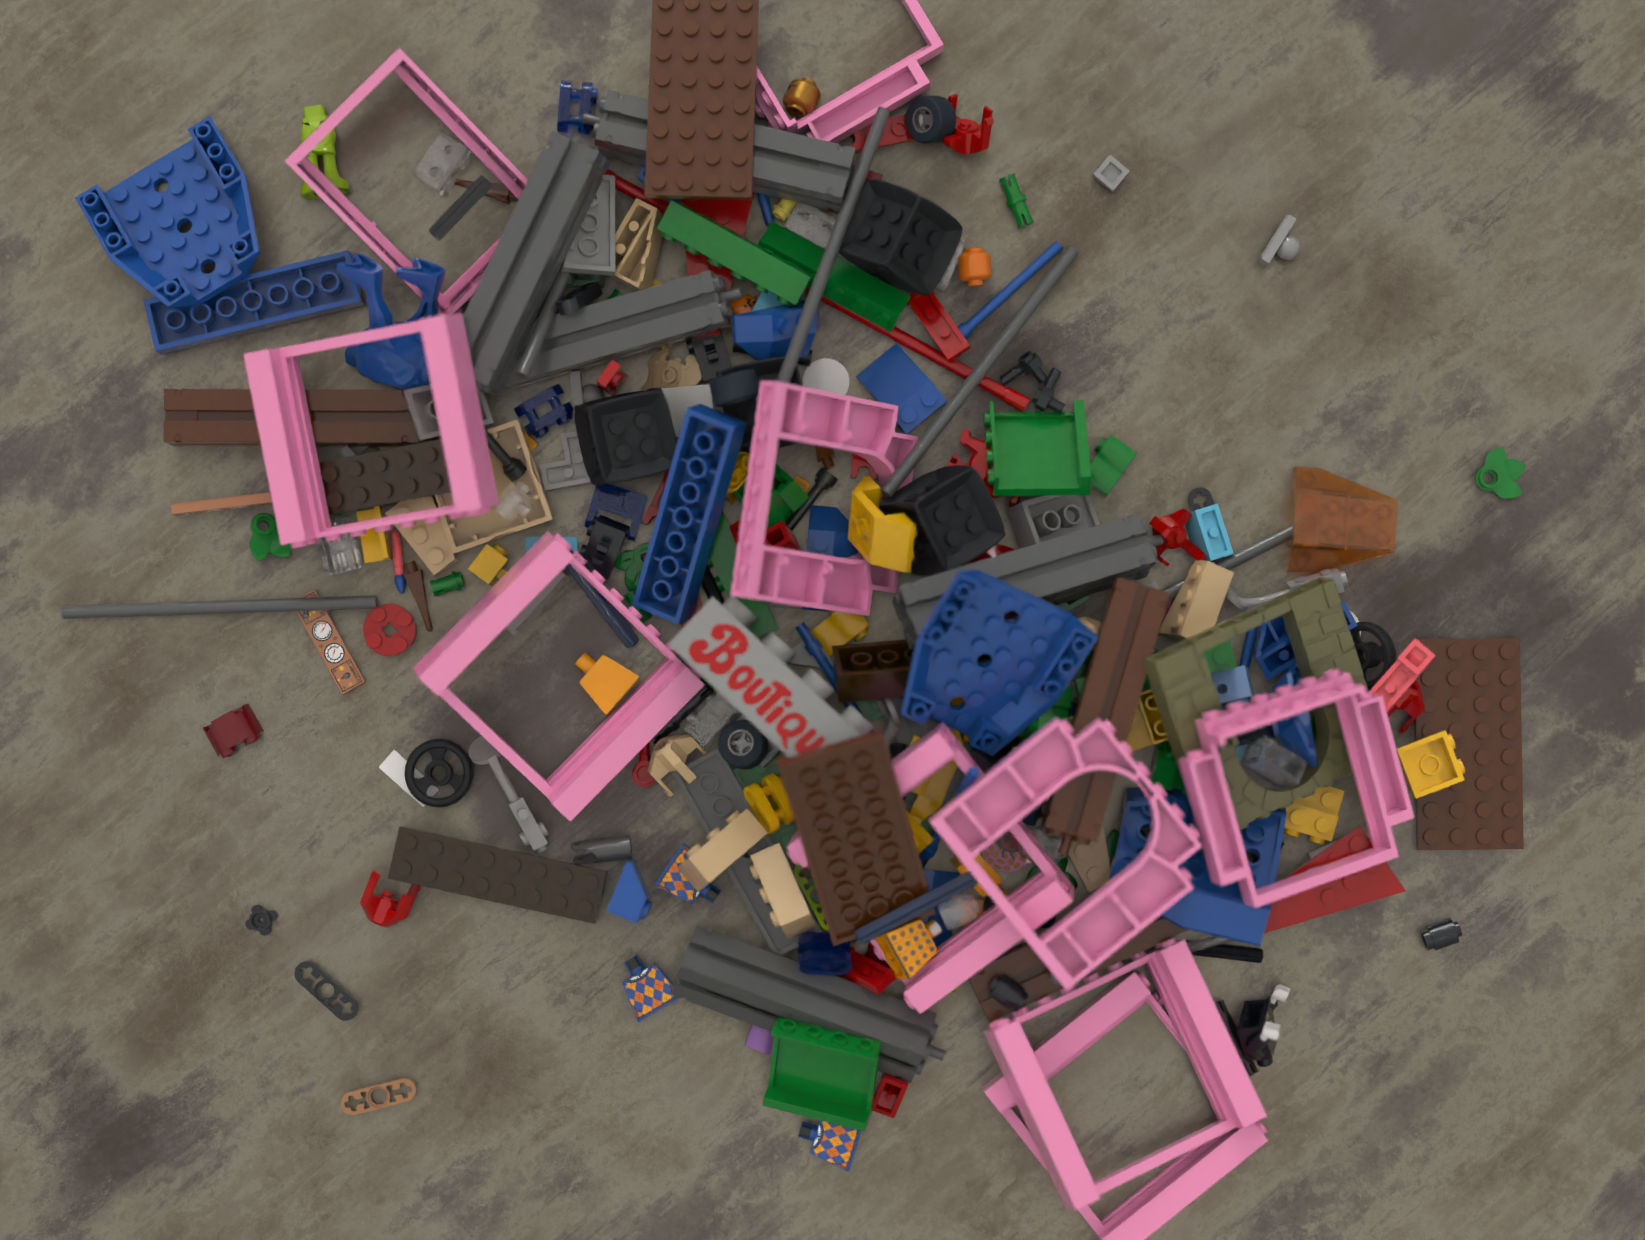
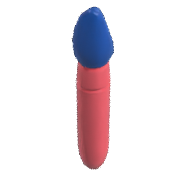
M393 529L391 532V549L396 575L395 585L400 593H404L406 580L403 576L404 562L399 532Z

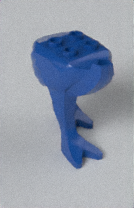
M359 253L353 254V263L337 264V272L356 282L366 292L369 309V328L364 331L438 316L437 301L444 283L445 268L420 258H413V267L396 268V275L399 278L419 287L422 291V299L418 312L406 322H393L392 313L386 305L381 291L383 267L369 257ZM421 332L349 346L345 351L346 364L356 367L361 376L369 378L375 383L389 385L397 390H407L431 384Z

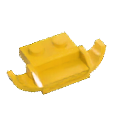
M948 727L963 746L961 732ZM913 735L910 745L920 739V737ZM951 760L911 790V792L917 795L910 814L919 824L935 813L943 804L947 790L958 767L954 760Z

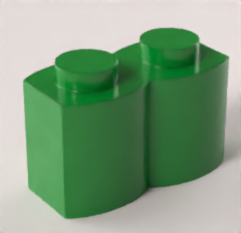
M1113 435L1108 440L1104 437L1094 449L1098 452L1097 456L1093 461L1090 460V487L1104 497H1107L1137 454L1136 451Z

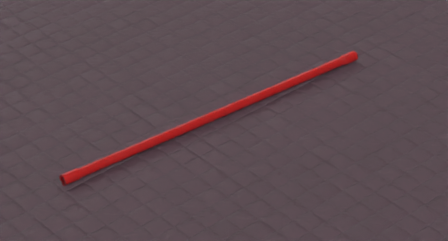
M610 169L603 174L615 176L616 190L633 199L638 198L657 208L663 215L669 206L668 202L660 198H645L644 189L616 175ZM807 288L805 293L809 294L810 288ZM822 295L820 301L963 379H966L973 370V368L956 359L949 363L941 351L895 326L889 332ZM984 376L977 385L1021 412L1025 410L1030 400L1029 397L987 376Z

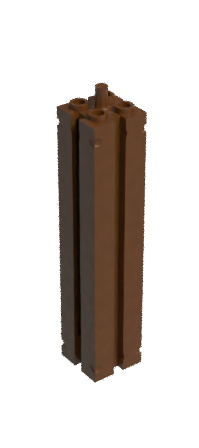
M164 389L165 443L173 447H262L250 389ZM305 389L316 447H345L346 445L349 447H402L425 441H420L404 394L405 390Z
M1119 577L1113 580L1097 634L1098 639L1094 644L1071 722V727L1074 730L1071 734L1072 737L1098 717L1102 722L1106 719L1117 731L1113 736L1119 743L1123 740L1127 741L1146 676L1142 659L1152 655L1170 592L1144 586ZM1109 770L1084 772L1067 781L1050 795L1041 826L1047 827L1046 833L1062 837L1058 853L1068 856L1072 840L1086 845L1090 844V840L1097 842L1117 772Z
M1158 916L1082 979L1177 936L1188 929L1181 928L1164 917ZM1027 941L1009 948L968 978L988 1022L1014 1011L1013 1009L1008 1010L989 996L991 990L987 987L996 975L1001 977L1003 974H1006L1025 988L1024 991L1029 996L1022 1007L1064 988L1061 983L1057 985L1048 976L1051 970Z

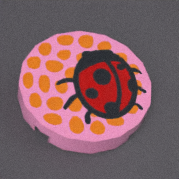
M1009 829L981 851L983 858L992 868L1007 873L1018 871L1031 858Z

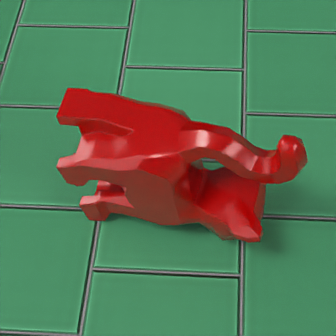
M964 428L959 438V443L973 453L969 463L960 461V456L953 453L950 462L946 466L968 465L973 467L981 476L991 497H1000L994 496L993 487L988 485V469H992V466H987L986 452L990 450V447H985V440L971 437V432ZM1011 496L1009 506L1017 505L1021 496Z

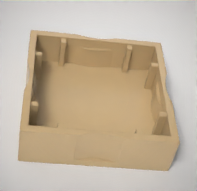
M520 419L490 428L487 431L510 457L522 461L527 467L526 472L518 480L510 481L503 473V464L489 449L499 505L491 506V512L469 517L450 519L449 514L440 516L452 554L555 519ZM452 492L434 495L438 507L454 505Z

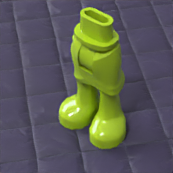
M324 105L304 107L305 118L302 119L301 143L329 117L325 115ZM333 129L306 157L319 169L317 155L323 156L324 175L343 194L350 192L348 181L340 177L337 170L334 145L336 133ZM305 182L300 187L301 198H319Z

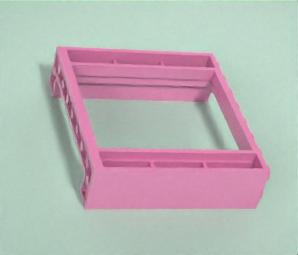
M462 313L439 315L419 319V321L244 354L281 545L291 543V548L316 544L317 538L325 537L327 542L342 539V533L350 532L351 537L365 535L366 529L375 528V533L391 530V525L399 523L400 528L415 526V520L424 519L425 524L441 521V515L449 514L450 519L469 517L491 512V506L499 505ZM421 332L454 505L331 527L298 356Z
M547 531L413 669L426 686L437 696L440 695L571 822L705 684L699 679L701 675L686 661L682 662L677 657L678 653L668 645L669 641L664 645L658 639L661 633L651 624L646 627L640 621L643 616L632 605L627 608L621 603L624 597L614 587L609 591L603 585L606 580L595 569L590 572L584 566L587 561L577 551L573 554L569 552L572 547L558 533L553 536ZM570 563L666 658L545 779L457 696L448 685Z
M943 721L891 760L902 797L951 760L956 762L965 775L971 767L977 768L979 775L975 781L984 775V772ZM1020 819L1009 830L1041 870L1005 897L1034 931L1073 902L1075 887ZM797 831L789 841L787 846L789 851L787 853L795 864L799 863L803 868L807 866L810 870L800 835ZM994 904L939 945L937 953L910 979H897L898 981L902 980L906 985L904 990L905 1002L911 1009L914 1010L916 1008L921 1014L1024 937L999 906ZM876 939L871 940L870 942L874 945L873 950L877 957L882 961L886 960L888 963Z
M1173 937L1155 945V949L1148 953L1144 950L1131 956L1132 960L1125 964L1121 961L1107 968L1108 972L1100 976L1097 972L1084 978L1085 983L1077 987L1074 984L1068 990L1065 988L1060 989L1061 994L1054 998L1051 995H1047L1037 1000L1038 1006L1029 1010L1025 1006L1017 1012H1012L1014 1017L1011 1019L1000 1018L989 1023L990 1029L984 1031L1064 1207L1077 1211L1101 1199L1099 1195L1236 1127L1245 1128L1267 1117L1185 940H1176ZM1145 964L1218 1121L1093 1181L1021 1024Z
M1131 970L1123 974L1031 1047L1047 1081L1144 1003L1150 1006L1185 1050L1170 1016L1162 1009L1164 1005L1162 999L1156 992L1151 994L1148 989L1151 984L1141 972L1137 971L1135 973ZM1001 1071L986 1083L982 1089L1047 1170L1030 1131L1013 1111L1017 1103ZM1257 1121L1245 1128L1236 1127L1182 1154L1101 1220L1089 1205L1078 1211L1101 1240H1145L1268 1141L1264 1134L1268 1131L1260 1121Z

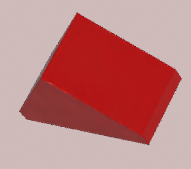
M882 1073L874 1094L872 1111L894 1118L909 1082L901 1080L898 1076L893 1077Z

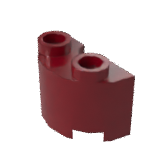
M245 704L235 711L232 710L212 721L210 725L203 728L217 756L221 755L223 759L234 754L237 751L235 746L244 742L247 746L260 739L258 734L264 731L249 704Z

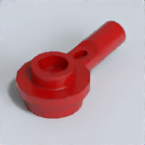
M650 741L639 751V762L632 770L634 782L640 787L645 788L652 786L656 782L654 777L648 772Z

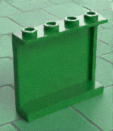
M1073 400V411L1061 413H994L993 401H989V412H984V428H989V431H985V447H990V450L986 452L987 466H992V469H988V485H993L994 496L1090 495L1091 467L1084 400Z
M778 1017L771 1032L774 1040L769 1082L763 1098V1106L865 1132L872 1114L882 1042Z

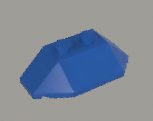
M806 300L800 301L797 305H780L732 315L733 342L743 348L757 361L784 357ZM819 305L799 358L808 356L820 327Z
M816 505L810 507L807 552L840 558L851 557L859 552L847 539L849 521L837 507ZM802 606V610L824 611V612H829V611H830V610H823V609H817V608H810V607H803V606Z
M1341 602L1348 629L1351 630L1358 625L1346 603ZM1282 615L1260 625L1254 657L1267 680L1289 668L1292 663L1297 662Z
M1297 662L1292 663L1272 687L1273 693H1276L1275 689L1280 686L1291 685L1293 687L1300 684L1299 681L1302 677ZM1308 710L1272 722L1274 737H1280L1281 747L1309 765L1317 766Z

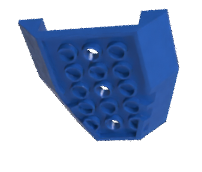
M211 116L188 129L193 139L106 192L97 184L75 197L109 259L168 308L199 305L245 278L260 254L247 177ZM168 182V188L164 192H157V187L160 183ZM184 223H192V227L188 232H180V228ZM209 263H215V270L212 273L205 274V266Z
M980 570L957 571L917 636L900 713L923 725L928 718L939 723L943 721L946 726L966 734L970 746L994 755L1059 700L1098 639V636L1070 612ZM1014 610L1018 612L1016 618L1012 620L1004 618L1005 613ZM981 654H989L991 656L989 661L985 663L977 661ZM954 697H962L964 699L960 705L954 706L950 704Z
M1140 787L1126 788L1121 811L1123 817L1108 881L1134 861L1147 843L1148 838L1141 835L1140 829H1151V812L1147 798ZM1172 788V791L1164 789L1167 793L1164 799L1170 806L1175 803L1184 814V817L1181 818L1187 827L1192 824L1197 829L1192 807H1190L1186 793H1182V789ZM1278 808L1271 811L1269 817L1255 819L1249 822L1248 827L1240 830L1245 852H1252L1258 857V862H1248L1255 889L1275 883L1287 814L1286 808ZM1197 850L1178 866V868L1184 866L1193 879L1189 882L1194 888L1160 916L1184 929L1260 946L1272 902L1253 908L1244 904L1238 881L1224 886L1212 883L1204 851Z

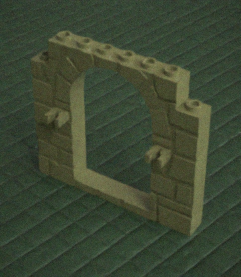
M1319 577L1142 659L1189 804L1190 800L1178 759L1187 757L1186 753L1189 751L1202 749L1194 720L1202 718V714L1210 710L1217 709L1219 712L1223 711L1206 657L1203 654L1205 650L1282 615L1302 679L1307 677H1315L1317 679L1324 676L1323 672L1338 668L1342 672L1350 673L1354 684L1364 685L1365 690L1369 691L1363 677V671L1354 648L1355 645L1346 623L1334 579ZM1334 701L1312 709L1316 725L1314 746L1317 766H1311L1307 763L1302 771L1294 777L1296 783L1287 788H1262L1248 778L1235 752V746L1239 745L1236 735L1225 738V745H1216L1239 830L1248 827L1249 822L1255 819L1269 817L1271 811L1291 806L1293 800L1314 795L1315 790L1318 788L1336 784V779L1353 775Z

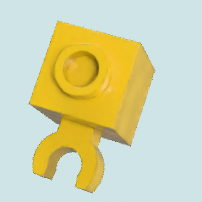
M496 543L493 547L486 544L468 569L492 586L497 578L501 579L507 573L504 569L510 562L505 557L508 552Z

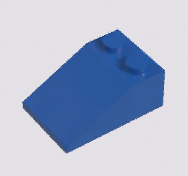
M897 343L856 376L875 401L899 406L896 426L903 434L909 435L947 403L946 398Z

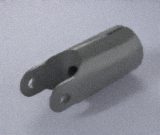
M630 835L577 841L571 844V849L574 851L587 850L591 852L575 856L573 859L575 864L632 859Z

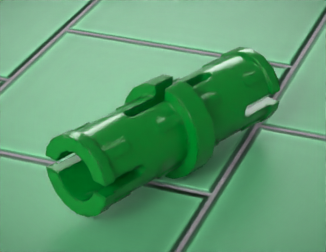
M1013 173L1008 175L1011 186H1009L1006 177L999 179V182L1008 199L1006 204L1008 208L1011 207L1018 228H1023L1025 224L1022 216H1024L1027 225L1034 223V220L1025 203L1027 198L1025 194L1022 195Z

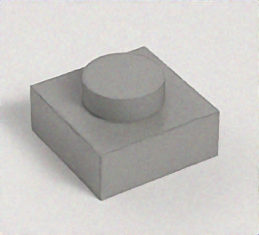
M1109 155L1092 176L1113 192L1130 171L1113 156Z

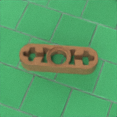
M404 1077L352 1090L342 1097L341 1108L348 1115H358L409 1102L416 1096L417 1085L412 1079ZM401 1083H405L406 1087L411 1086L412 1091L408 1092V1097H404V1094L400 1093L394 1095L396 1101H391L392 1094L388 1087L389 1085H392V1091L401 1088ZM375 1089H382L386 1093L384 1103L377 1104L372 1100V1092ZM362 1092H367L366 1100L370 1107L366 1108V1102L358 1104L356 1106L357 1110H353L352 1106H347L346 1102L350 1100V1096L357 1100L364 1098Z

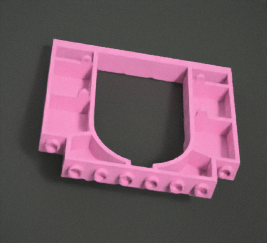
M760 381L755 417L756 425L753 431L748 467L749 475H747L744 510H742L739 531L740 539L737 545L733 574L734 582H732L730 596L869 616L873 590L890 593L897 592L899 571L872 565L860 552L851 557L840 558L764 545L778 439L854 453L866 459L878 474L882 489L918 442L917 436L895 432L899 406L778 381ZM914 469L904 480V482L901 484L898 490L912 482ZM882 493L884 501L887 498V496Z
M1054 717L928 819L1066 990L1071 988L1194 888L1189 882L1193 879L1184 866L1180 868L1177 866L1202 847L1198 841L1201 835L1192 824L1188 827L1181 820L1184 814L1175 803L1171 806L1164 799L1167 793L1157 782L1153 785L1147 777L1151 773L1141 761L1138 764L1134 762L1130 757L1134 752L1124 740L1121 743L1117 741L1113 736L1117 731L1107 719L1102 722L1098 717L1074 737L1071 736L1074 730L1065 719L1060 722ZM1093 770H1109L1129 777L1144 792L1150 807L1151 829L1144 849L1134 861L1115 877L1111 878L1105 885L1038 938L973 857L1073 777Z

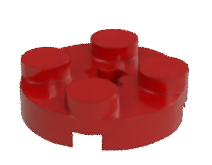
M383 604L378 606L377 609H372L363 625V635L366 644L374 652L383 656H397L405 652L414 643L417 633L416 623L412 615L404 607L396 604ZM389 622H392L393 627L397 629L396 634H391V638H387L386 632H383V627L388 626Z

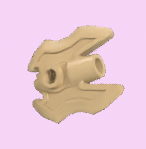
M664 348L648 361L649 375L641 391H646L650 388L663 389L695 386L702 378L699 364L693 355L687 356L686 364L682 362V358L674 356L673 360H668L671 351L669 348Z

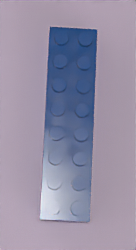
M347 250L248 274L242 280L199 305L168 308L156 297L145 299L143 302L155 351L162 355L364 306L361 287L336 270L338 263H353V254Z
M702 404L687 408L632 606L676 624H681L692 618L747 422Z

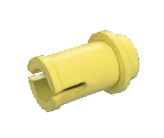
M781 199L777 205H773L774 210L772 214L785 222L786 219L791 218L790 213L798 202Z

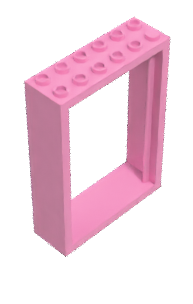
M400 48L383 62L284 160L395 273L396 268L413 267V264L375 227L377 224L374 221L370 222L306 157L392 70L518 199L528 181ZM500 238L443 294L439 293L437 301L438 316L462 313L463 310L460 307L466 301H471ZM404 281L422 299V291L419 287Z

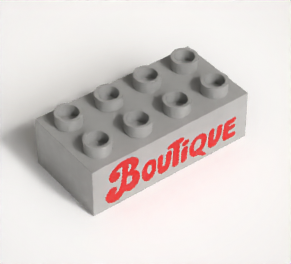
M730 596L723 604L712 597L668 644L788 757L869 733L874 728L851 705L839 715L825 701L835 690L814 670L810 668L802 678L795 674L787 664L796 654L772 631L761 642L748 630L757 617L734 596Z

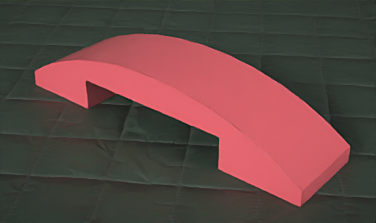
M1416 638L1370 690L1372 694L1382 695L1386 712L1396 704L1436 656Z

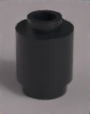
M1451 918L1427 925L1426 929L1420 931L1426 949H1434V951L1459 943V937L1462 936L1458 922H1453Z
M1003 974L1001 977L996 975L987 987L991 990L989 993L990 997L1008 1010L1013 1009L1016 1012L1022 1007L1029 996L1024 991V987L1006 974Z

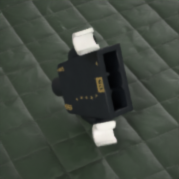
M1281 984L1276 985L1271 997L1269 996L1264 1000L1244 1001L1237 1032L1245 1058L1248 1061L1257 1060V1064L1260 1067H1267L1273 1063L1272 1058L1279 1037L1278 1031L1281 1026L1275 1024L1273 1011L1278 1006L1276 1000L1285 1003L1290 992V988Z

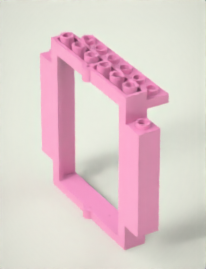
M901 0L926 41L927 45L797 121L795 118L789 120L757 67L755 112L760 119L763 117L769 124L767 127L799 135L809 130L806 133L807 137L838 143L852 135V133L873 123L878 107L887 108L892 112L930 90V82L920 65L944 52V44L918 1Z
M1338 668L1323 672L1324 676L1317 679L1315 677L1301 679L1299 681L1300 684L1293 687L1291 685L1280 686L1275 689L1276 693L1254 695L1251 697L1252 701L1246 703L1242 701L1230 703L1227 705L1226 710L1220 712L1217 709L1204 712L1202 718L1194 720L1202 749L1189 751L1186 753L1187 757L1178 759L1198 833L1201 835L1200 840L1211 881L1221 886L1238 881L1244 904L1250 907H1260L1399 857L1391 826L1414 818L1382 695L1372 694L1371 691L1365 690L1364 685L1354 684L1351 674L1342 672ZM1334 701L1373 848L1323 866L1310 868L1306 872L1255 889L1216 745H1225V738Z

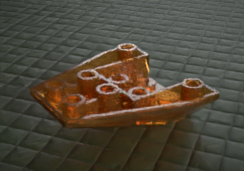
M1294 467L1292 493H1295L1292 544L1289 545L1288 572L1317 573L1324 569H1332L1394 553L1398 500L1321 468Z

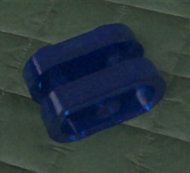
M561 80L557 132L568 133L569 125L578 126V134L589 135L590 130H593L594 125L582 123L584 113L592 114V104H597L598 88H593V82H582L581 89H573V81ZM572 99L580 100L579 115H570Z
M560 384L546 389L514 408L519 419L527 416L530 423L524 429L529 437L535 436L536 439H539L550 432L549 427L556 423L562 426L573 419L571 415L574 413L570 402L562 405L559 400L565 394ZM550 404L553 410L539 417L536 411Z
M807 932L798 938L799 969L803 973L809 975H843L851 971L850 941L833 946L830 933Z

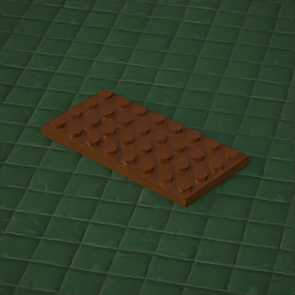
M759 0L652 1L645 198L752 200Z
M1520 638L1417 639L1436 656L1416 679L1421 687L1425 710L1414 720L1415 741L1446 730L1447 735L1451 734L1455 741L1456 749L1453 750L1456 758L1460 759L1464 765L1465 774L1463 776L1465 780L1416 799V850L1524 849Z
M882 729L777 761L833 946L857 939L856 930L929 892ZM932 908L905 923L936 914L935 910Z

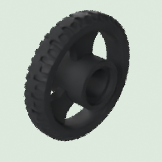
M1357 622L1358 626L1351 629L1350 633L1363 671V677L1368 690H1371L1396 662V649H1394L1393 640H1391L1389 634L1382 627L1372 622ZM1360 631L1373 634L1380 641L1381 646L1372 641L1363 643L1360 638ZM1363 652L1366 654V660L1363 657ZM1383 662L1384 666L1381 673L1375 679L1367 681L1366 670L1377 667Z
M445 739L426 741L416 747L407 759L405 765L406 785L410 793L425 805L431 807L453 805L466 795L472 784L473 766L471 759L461 746ZM447 750L455 753L461 760L464 774L455 775L452 766L447 761H444V754ZM426 751L429 752L432 761L426 766L424 777L414 778L416 762ZM438 765L442 766L446 771V775L441 781L435 780L432 775L433 769ZM449 784L455 791V793L445 798H433L426 795V791L431 785L445 786Z

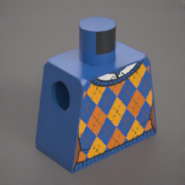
M683 843L654 886L692 904L699 895L713 903L721 892L720 889L709 883L697 892L678 869L689 858L686 853L690 848Z
M638 955L624 962L631 977L622 983L638 1023L679 999V997L671 995L675 984L656 962L645 968Z
M819 1120L818 1126L802 1122L798 1137L813 1141L810 1150L811 1154L849 1172L861 1130Z

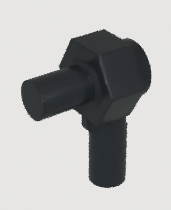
M1031 351L1024 353L1019 358L1020 364L1018 366H1014L1000 376L1001 381L1005 385L1019 375L1027 376L1032 374L1039 383L1047 379L1046 374L1040 368L1042 360L1036 352L1032 353Z
M1052 368L1044 382L1045 388L1043 390L1038 388L1032 399V402L1036 404L1035 408L1043 412L1048 407L1059 413L1063 411L1066 404L1053 398L1054 386L1061 374L1060 370Z

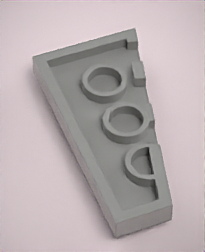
M603 175L598 191L567 253L561 272L614 276L615 176Z

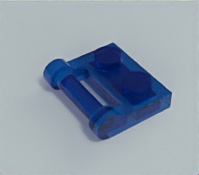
M610 484L596 485L584 527L588 528L591 521H597L598 517L596 515L598 509L633 519L626 537L627 540L635 542L648 496Z

